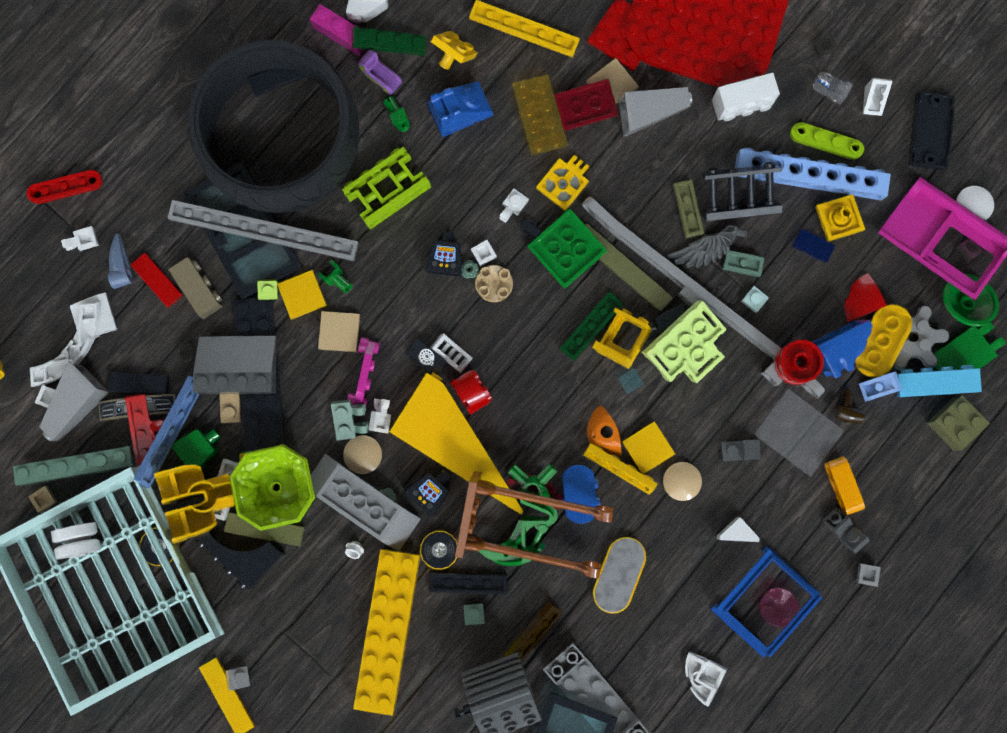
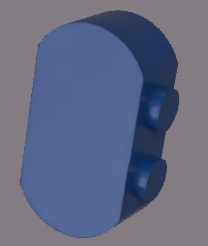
M574 465L564 471L562 475L564 501L591 507L600 505V497H596L595 489H598V478L594 477L592 470L583 465ZM565 509L566 517L572 522L584 524L594 519L593 515Z

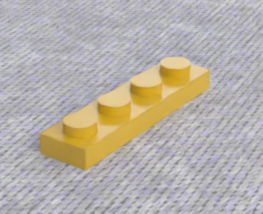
M590 443L583 454L648 495L655 490L658 484L654 482L652 477L639 473L634 466L626 465L617 456L604 452V449L599 445Z

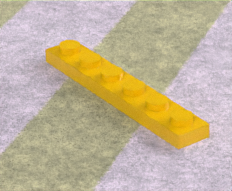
M478 0L475 1L469 15L470 20L572 58L580 41L578 37Z

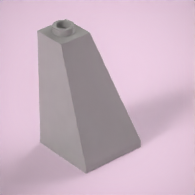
M688 87L624 92L618 99L623 137L689 108L692 103V94L688 91Z
M72 362L66 365L40 424V428L44 431L42 433L43 436L49 441L60 442L99 404L98 402H101L110 393L84 366Z

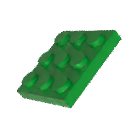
M571 209L567 210L527 246L564 289L608 252Z

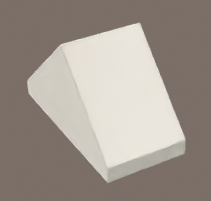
M872 78L864 91L863 114L882 116L892 80Z
M736 517L717 535V540L759 542V537L741 517Z

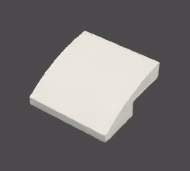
M106 293L92 296L70 306L77 327L79 304L101 303L100 323L95 338L100 337L101 334L118 330Z

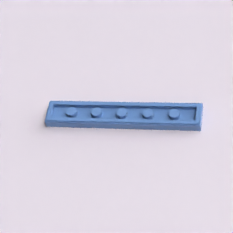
M188 376L133 478V480L146 488L151 487L155 479L153 474L159 472L199 394L193 393V377Z

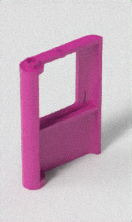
M922 177L916 181L878 232V234L973 300H976L1007 256V235ZM949 227L955 228L994 256L978 281H973L933 252V249Z

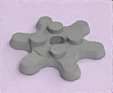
M928 306L919 307L916 315L911 317V332L918 336L917 342H911L907 338L893 365L895 369L904 370L909 360L913 358L921 360L927 368H933L937 365V358L931 350L932 346L935 343L946 342L949 339V332L945 329H932L929 326L928 320L932 311Z

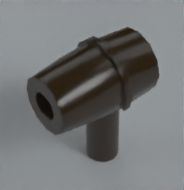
M845 390L844 405L836 407L835 418L844 423L862 424L865 412L852 407L853 391Z

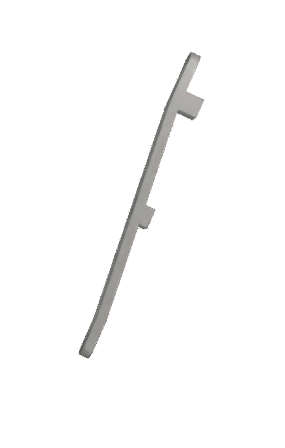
M588 197L582 203L585 210L606 230L681 287L682 290L677 296L689 307L697 300L703 301L715 315L771 357L773 361L761 373L771 384L777 386L783 381L778 377L775 370L774 361L777 353L781 350L778 345L619 223L593 198ZM815 379L801 385L815 398H819L825 392L823 386Z

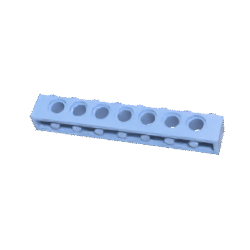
M743 148L737 153L735 168L753 167L752 161L754 160L759 162L760 166L764 165L765 162H775V164L779 165L782 168V172H773L774 183L845 195L853 194V196L883 200L888 196L891 174L885 173L884 170L876 169L871 171L861 166L847 167V164L843 163L834 165L829 164L825 160H818L816 162L810 161L807 157H799L798 159L792 158L788 154L774 155L770 151L756 152L752 148ZM789 167H794L797 173H792ZM808 170H813L815 177L809 175ZM766 173L755 174V180L766 181ZM827 173H831L834 176V180L829 179ZM846 176H850L853 182H848ZM864 179H868L871 182V186L866 185Z

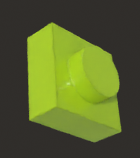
M277 279L257 280L258 300L278 299Z

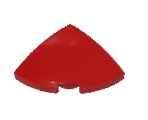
M869 273L858 278L850 287L851 292L844 303L846 320L849 322L887 306Z

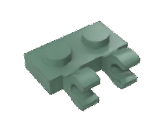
M351 400L331 402L336 440L356 438V433H368V421L354 423L353 415H365V403L352 405Z

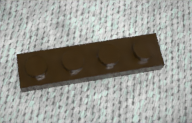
M548 601L501 658L518 652L521 661H523L563 613Z

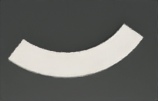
M101 303L79 304V319L73 340H70L65 349L54 360L39 366L30 367L31 387L49 384L60 379L69 362L79 364L84 359L98 331Z

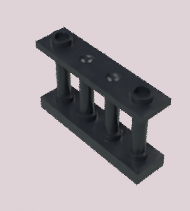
M765 162L762 166L725 170L709 168L707 172H701V176L705 180L709 179L710 206H708V209H703V217L706 221L782 213V205L774 199L773 173L782 172V168L775 164V162ZM766 173V200H764V203H757L755 201V174ZM747 175L746 205H738L736 203V176ZM728 177L729 204H727V207H720L717 203V178Z

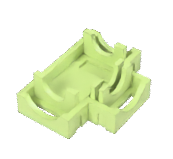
M697 300L642 353L657 367L666 381L672 382L683 371L692 382L698 383L724 358V355L716 349L717 347L713 342L727 329L703 301ZM703 311L710 317L715 327L702 314ZM656 355L669 369L668 371H666L663 368V366L657 361V359L655 358ZM712 358L711 362L703 370L698 372V370Z

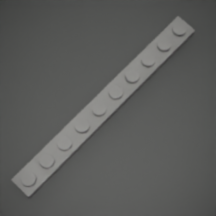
M172 200L168 219L351 261L355 260L359 244L358 241L175 200Z

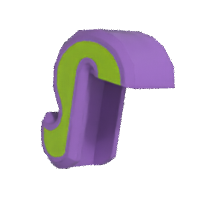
M368 50L358 61L359 68L371 81L378 84L387 94H393L402 84V79L378 60L376 52Z

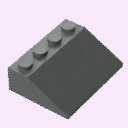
M276 336L199 337L193 371V393L276 394Z

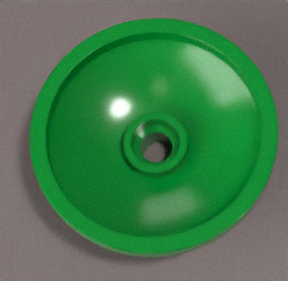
M965 274L973 281L979 280V277L975 275ZM949 282L944 286L943 301L945 307L961 323L979 327L990 323L997 316L999 300L994 289L988 283L976 300H973Z

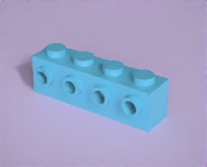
M973 365L961 366V370H953V366L941 367V371H933V368H921V372L913 373V369L901 370V374H897L903 389L897 391V397L982 392L980 368L974 369Z

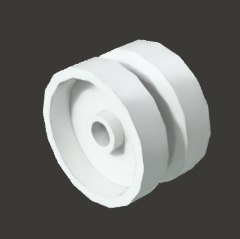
M96 522L51 531L52 542H64L65 544L54 549L55 559H71L101 550L98 539L86 540L98 532Z

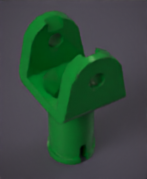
M388 97L391 102L386 98L383 104L390 112L389 117L392 124L399 131L406 132L409 130L410 124L404 107L400 108L394 97Z
M330 260L329 263L335 268L327 278L320 272L317 275L327 285L332 286L335 284L344 293H348L353 284L342 276L343 270L333 260Z

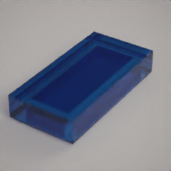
M803 229L799 231L792 245L793 248L825 263L829 261L836 246Z

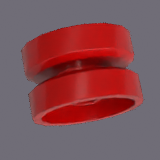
M796 340L782 347L774 361L778 377L791 385H802L816 379L824 365L820 349L814 343L807 340ZM796 360L800 362V366L797 365Z

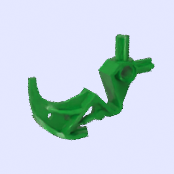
M550 463L537 476L531 475L529 477L516 464L508 471L522 485L521 492L551 498L546 483L558 471ZM529 485H536L538 491L532 492L529 489ZM520 499V503L546 513L549 516H523L518 521L511 537L500 545L540 553L546 544L541 542L536 548L535 545L540 541L543 533L547 532L548 526L556 522L558 512L553 506ZM535 526L538 531L533 538V543L527 546V531ZM484 549L478 551L483 556L494 561V563L505 566H519L531 561L530 559L511 555L505 556L502 553Z

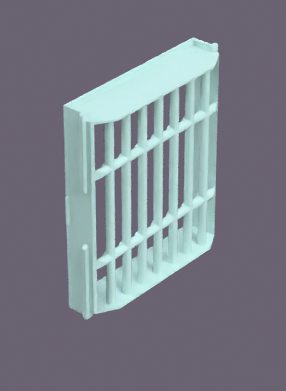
M130 467L0 536L1 573L23 616L22 619L32 640L35 641L71 716L225 634L196 574L190 571L177 543H172V535L167 518L152 487L146 488L133 480L139 467ZM132 481L135 482L151 514L148 518L130 485ZM122 487L139 519V523L129 527L113 495L114 491ZM103 497H106L122 529L120 533L113 537L95 503ZM88 506L104 538V541L100 543L101 550L88 553L85 556L71 558L59 564L58 560L55 559V554L43 529L52 524L55 530L64 528L60 520L69 515L75 525L84 524L78 511ZM153 523L156 524L188 588L183 591L151 527ZM144 529L176 593L175 596L168 600H165L133 535ZM33 534H36L52 567L43 574L25 540ZM125 538L158 602L157 606L149 610L116 543ZM18 543L34 576L32 580L24 584L6 547ZM106 548H109L140 611V615L130 619L98 554ZM90 557L123 621L121 625L114 629L81 564L82 561ZM71 567H74L105 630V633L95 638L63 572ZM54 576L57 577L88 641L80 647H77L46 583V580ZM37 585L70 650L69 653L60 658L27 592ZM192 596L209 630L207 634L204 633L187 599ZM179 602L198 638L188 644L170 610L171 606ZM160 612H163L180 646L179 649L172 653L169 652L152 618ZM145 621L162 655L161 659L153 663L134 627ZM128 631L145 666L134 672L117 635ZM110 640L127 677L118 682L99 646ZM89 650L93 651L109 684V687L101 691L98 690L82 657V654ZM73 659L92 695L81 702L63 664Z

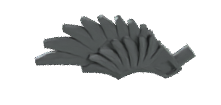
M728 225L716 234H704L700 239L689 243V247L669 254L668 259H677L675 260V265L688 262L686 264L687 268L695 264L696 268H699L703 263L707 266L711 260L715 263L717 257L721 259L722 254H727L736 235L746 237L747 230L740 229L735 225Z

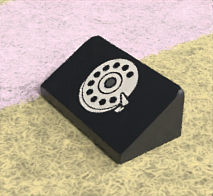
M416 338L406 355L430 374L438 375L447 364L445 359L418 338Z

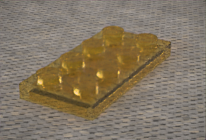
M549 75L512 83L531 156L567 147L568 144Z

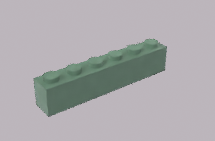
M128 446L13 466L15 485L26 486L136 467L133 447Z

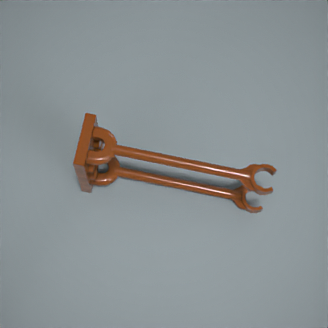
M474 471L469 481L455 557L463 559L466 550L480 551L484 549L579 570L585 576L599 578L601 563L591 560L584 562L571 561L485 542L482 538L470 534L473 533L477 520L476 513L481 499L477 497L478 494H497L590 514L603 522L612 521V507L605 505L591 507L498 487L489 481L481 480L482 472Z

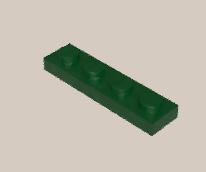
M353 27L352 48L424 56L426 54V36Z
M608 292L559 350L574 362L615 315L614 309H620L624 303Z

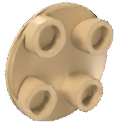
M489 265L483 267L477 274L475 287L478 294L484 300L500 302L510 295L513 288V280L508 269L499 265Z
M360 435L351 439L346 444L343 457L345 464L350 470L355 473L366 474L372 472L380 465L382 450L375 439Z
M675 463L664 474V490L676 500H690L701 489L702 478L700 472L690 463Z

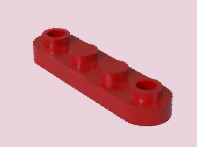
M88 170L32 184L28 187L26 195L31 202L42 204L97 190L102 186L103 178L97 171ZM96 178V182L91 184L92 179ZM41 192V196L37 198V193Z

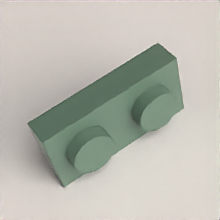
M729 250L725 254L722 270L761 277L764 258Z

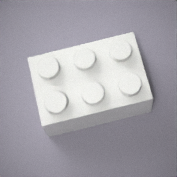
M774 73L718 87L712 99L718 121L723 119L724 121H730L738 115L748 116L753 111L760 110V112L769 110L780 95Z

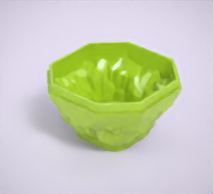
M284 444L245 453L230 475L237 516L260 531L300 522L315 499L307 459ZM275 484H279L280 489L278 491L274 490Z

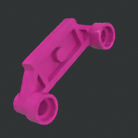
M361 337L358 352L365 353L357 392L356 394H348L347 400H351L352 405L365 403L366 406L367 398H364L365 390L370 389L371 379H368L369 371L373 372L376 360H372L374 353H378L380 344L369 341V338Z

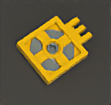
M576 155L568 163L559 158L536 186L538 191L565 212L589 183V180L583 177V174L590 166L586 164L581 169L580 166L584 162L581 159L577 164H574L578 158Z

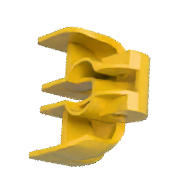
M183 465L153 474L159 487L162 505L174 503L179 499L204 494L205 501L199 504L164 513L170 527L173 544L213 529L217 525L214 512L235 506L230 474L205 480L202 468L197 465Z

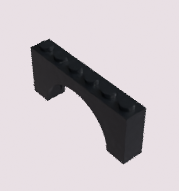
M204 494L179 499L174 503H170L166 509L172 511L199 504L205 501ZM213 529L195 536L197 538L196 543L203 549L206 547L211 552L209 554L211 558L216 562L220 561L224 565L223 569L229 575H234L238 579L237 583L244 589H253L285 555L273 541H268L265 545L253 551H242L223 543L216 536Z

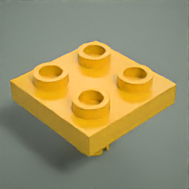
M452 31L434 35L431 43L445 52L439 65L447 70L450 69L454 59L464 63L475 59L478 53L470 43L461 41L459 36Z
M853 194L819 204L815 207L827 242L865 230Z

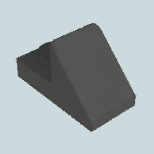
M759 440L720 442L722 462L761 459Z

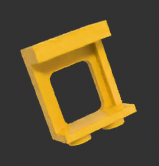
M615 308L614 312L617 315L601 342L596 341L592 348L597 353L630 369L652 329L646 319L642 317L637 319L632 316L633 314L624 308L622 311ZM625 321L642 329L630 350H625L613 343L614 337Z

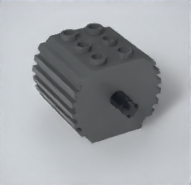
M518 652L461 673L468 704L463 705L462 710H459L458 707L454 709L457 720L462 719L463 714L466 717L473 715L480 733L513 732L542 720Z

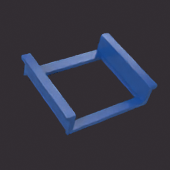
M768 546L762 550L764 554L723 601L711 608L720 619L763 658L766 655L771 657L822 599L819 596L820 593ZM773 561L803 588L811 598L771 644L766 647L737 621L728 610L770 562Z

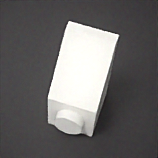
M348 0L346 9L348 20L354 23H367L388 9V0Z

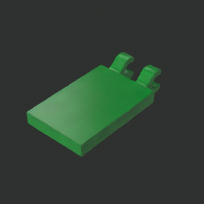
M991 322L980 326L978 329L975 326H971L933 354L937 358V365L933 369L941 371V367L953 366V370H961V366L973 365L974 369L982 368L998 356L995 350L1007 342L1003 337L995 339L990 344L986 341L983 335L995 328Z

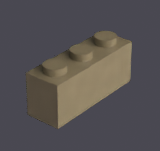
M187 257L168 270L198 316L205 319L223 307L220 303L222 299L216 291L213 292L210 286L212 284L206 275L202 276L200 273L202 268L196 260L192 261Z

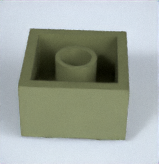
M963 395L953 397L927 422L953 451L963 450L990 424Z

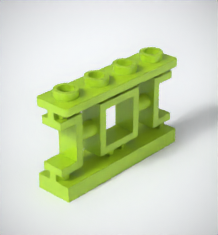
M404 147L393 150L390 153L391 156L376 162L375 167L363 171L358 179L347 182L342 189L350 202L358 197L367 209L360 214V217L369 230L431 188L429 180L422 171L413 176L405 164L411 160V156ZM398 162L403 171L394 176L389 167ZM389 176L397 189L382 198L374 185ZM408 176L413 186L404 191L399 182ZM367 183L372 192L363 197L358 189ZM377 198L382 207L373 212L369 203Z

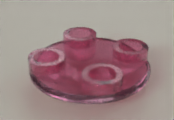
M784 588L769 590L760 601L762 618L774 627L785 628L799 612L800 604L792 592Z

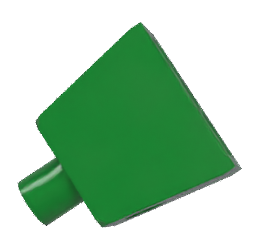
M214 428L207 434L197 429L174 442L172 449L185 465H197L203 470L217 454L218 449L213 443L221 436Z

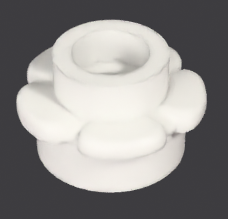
M357 541L347 543L345 546L346 555L352 559H358L364 553L362 545Z

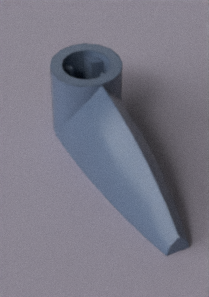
M118 233L114 235L109 253L110 273H108V280L113 289L133 283L127 254L121 236Z

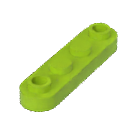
M796 123L790 130V137L793 141L847 159H858L864 152V145L859 140L806 123ZM798 129H802L804 134H800ZM852 146L857 147V151H854Z

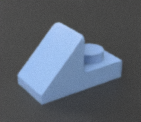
M896 371L859 384L865 402L903 390Z

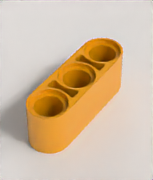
M842 456L826 462L825 469L842 512L850 515L865 509L864 501L847 459Z

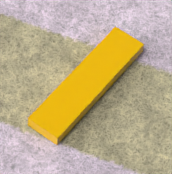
M216 657L199 667L234 733H245L254 728L256 725L237 691L228 690L226 671L219 658Z

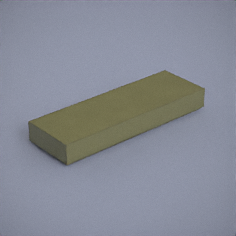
M692 179L673 183L685 239L704 235Z

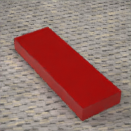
M146 253L130 265L166 307L169 308L183 296Z

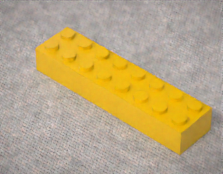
M388 549L380 550L353 707L355 710L391 716L395 712L421 558L419 554Z

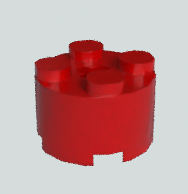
M469 370L450 382L470 415L493 400L485 385L480 386L482 382L475 370Z

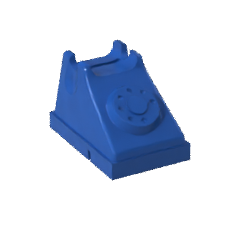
M479 81L444 89L442 93L432 94L430 101L427 102L442 137L471 126L474 122L478 123L493 116Z
M855 320L839 328V330L837 329L812 342L820 349L823 355L824 365L822 372L826 377L833 375L834 378H838L841 376V370L846 369L847 372H850L854 369V362L864 351L867 339L872 332L871 328L873 326L870 320Z

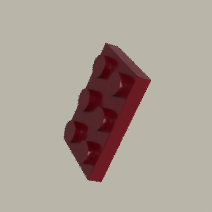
M609 78L554 94L564 132L618 116Z

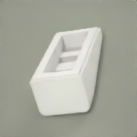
M441 334L430 347L460 373L472 360L470 355L445 334ZM445 341L446 344L439 350L438 347ZM451 346L452 349L445 355L444 352ZM455 351L459 352L453 360L450 359ZM461 356H464L465 358L457 365L456 362Z

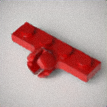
M146 394L125 397L136 468L141 465L164 422V419L152 420L150 418Z

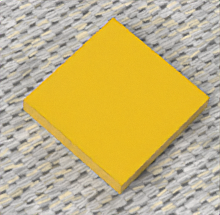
M313 270L277 284L291 320L327 306Z
M655 421L622 441L641 474L648 472L675 455Z

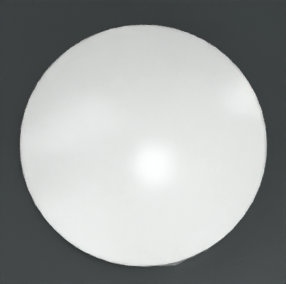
M970 186L963 189L956 200L983 220H987L994 210L992 195L986 189L979 186Z

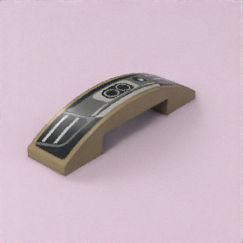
M176 394L146 396L149 415L168 414L176 400ZM125 398L98 402L100 421L128 418Z

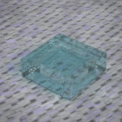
M634 368L617 378L627 395L644 384Z

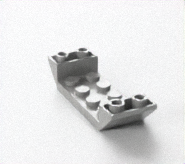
M327 454L323 456L311 474L314 494L317 498L398 552L421 520L409 510L401 507L350 472Z
M574 643L568 646L543 669L569 699L616 716L618 719L613 733H649L637 716ZM582 714L598 733L605 732L607 723Z

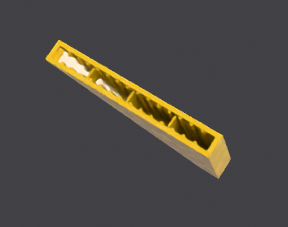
M426 373L389 432L468 482L474 471L482 472L481 480L509 489L445 385L441 382L442 378L434 373L431 375ZM497 494L491 495L519 514L523 513L515 498Z

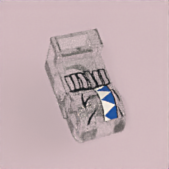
M820 72L812 87L820 94L841 105L853 84L834 78L827 72Z

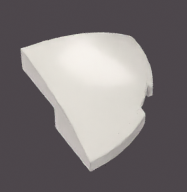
M689 652L686 659L685 673L686 677L690 678L692 684L690 689L698 700L708 707L725 676L727 668L705 657Z

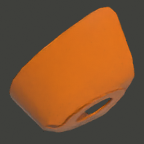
M600 405L595 409L588 422V440L591 444L602 447L604 452L609 455L620 457L622 453L618 428L609 413ZM610 426L612 428L613 434L610 438H604L601 435L602 427Z

